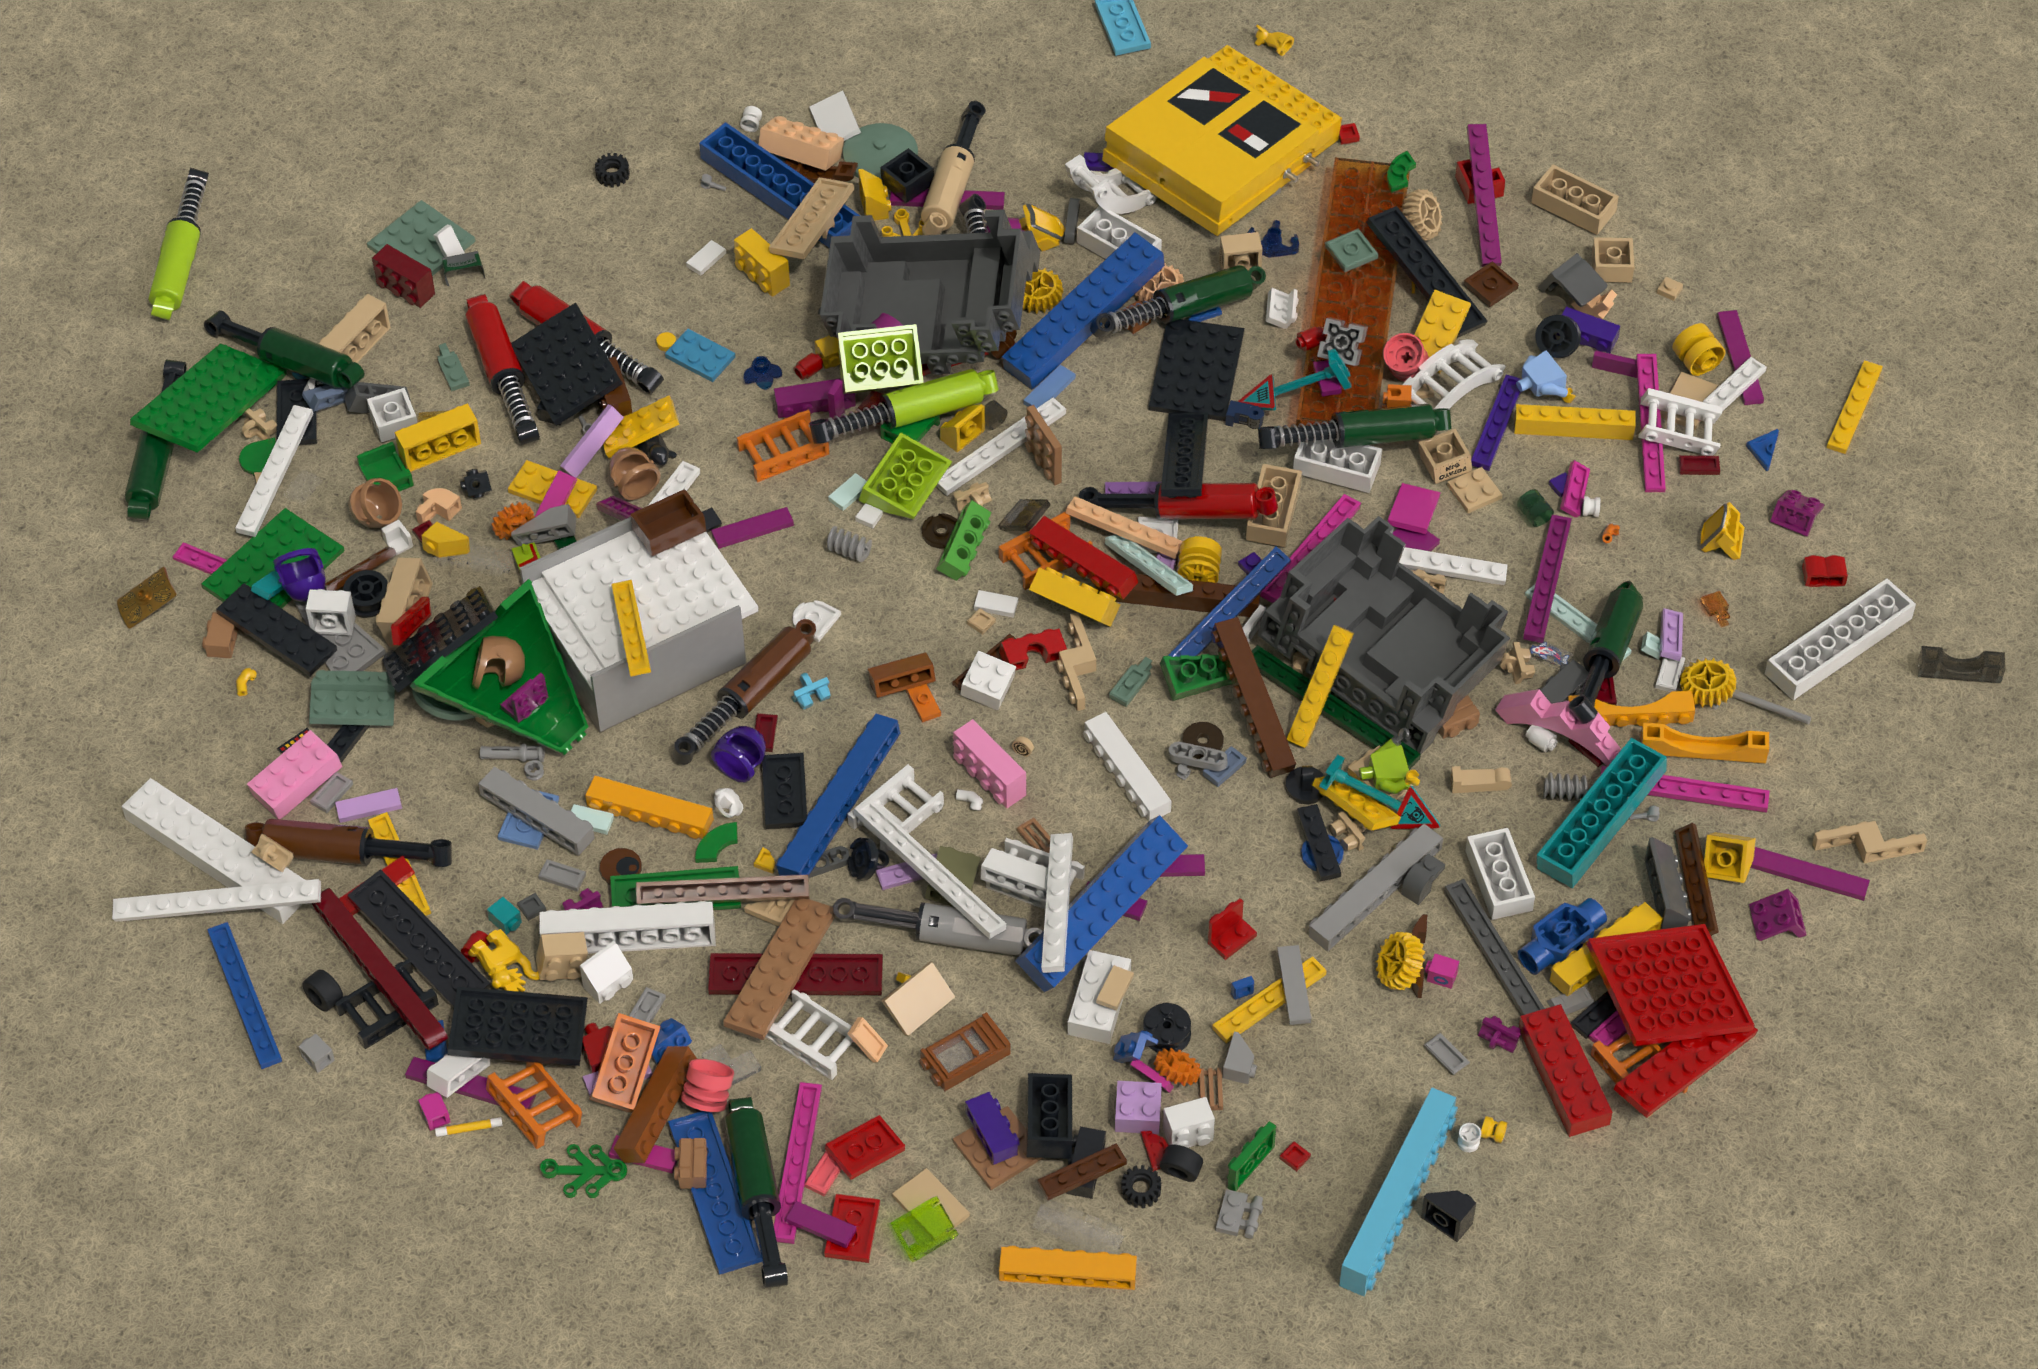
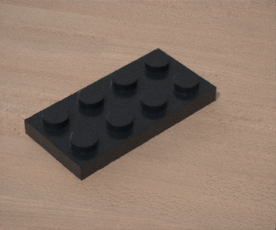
M309 379L277 381L276 441L294 405L311 409L302 396ZM318 411L313 412V416L299 445L317 444Z
M804 752L765 755L762 766L766 829L802 826L807 819Z

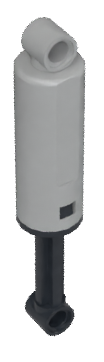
M848 898L838 899L833 906L834 914L841 921L859 920L916 929L915 940L1014 956H1020L1023 953L1024 947L1028 948L1031 945L1029 942L1031 935H1040L1043 932L1037 927L1028 929L1027 919L997 914L1006 923V930L989 939L955 907L921 902L919 912L861 904ZM844 904L850 906V912L846 915L839 913L840 907Z

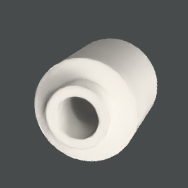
M1531 725L1526 733L1528 741L1543 752L1552 751L1558 743L1556 740L1557 735L1543 727Z

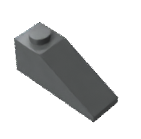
M365 382L356 383L348 389L344 397L348 412L366 414L369 413L367 399L405 388L410 402L411 399L407 387Z

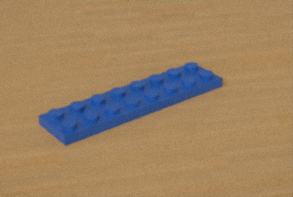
M701 1111L668 1121L676 1147H679V1140L681 1138H705L707 1142L706 1187H692L690 1190L719 1275L762 1262V1256L750 1221L742 1216L735 1178L712 1112Z

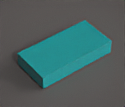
M272 571L254 583L251 591L269 600L283 590L282 582H279V574L276 571Z

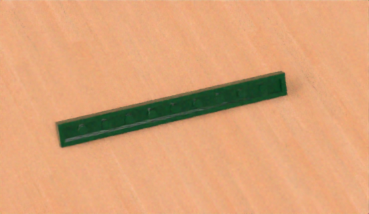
M1257 645L1252 650L1260 673L1302 701L1311 680ZM1329 693L1321 712L1323 716L1373 749L1379 745L1383 746L1393 737L1392 734ZM1401 741L1400 745H1402L1408 769L1410 770L1420 760L1421 754Z

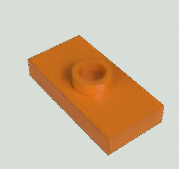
M927 684L906 690L922 723L941 716V711Z

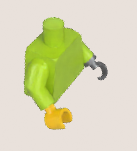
M1407 728L1400 729L1398 736H1393L1370 755L1369 766L1359 768L1361 780L1372 779L1375 789L1392 794L1408 790L1410 784L1413 786L1419 785L1420 780L1417 778L1419 773L1414 769L1409 771L1402 745H1400L1403 739V732L1406 731L1407 737L1410 734Z

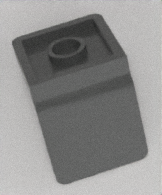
M1578 253L1551 272L1538 286L1541 292L1544 293L1547 289L1551 292L1560 284L1580 307L1585 306L1608 287L1607 283Z

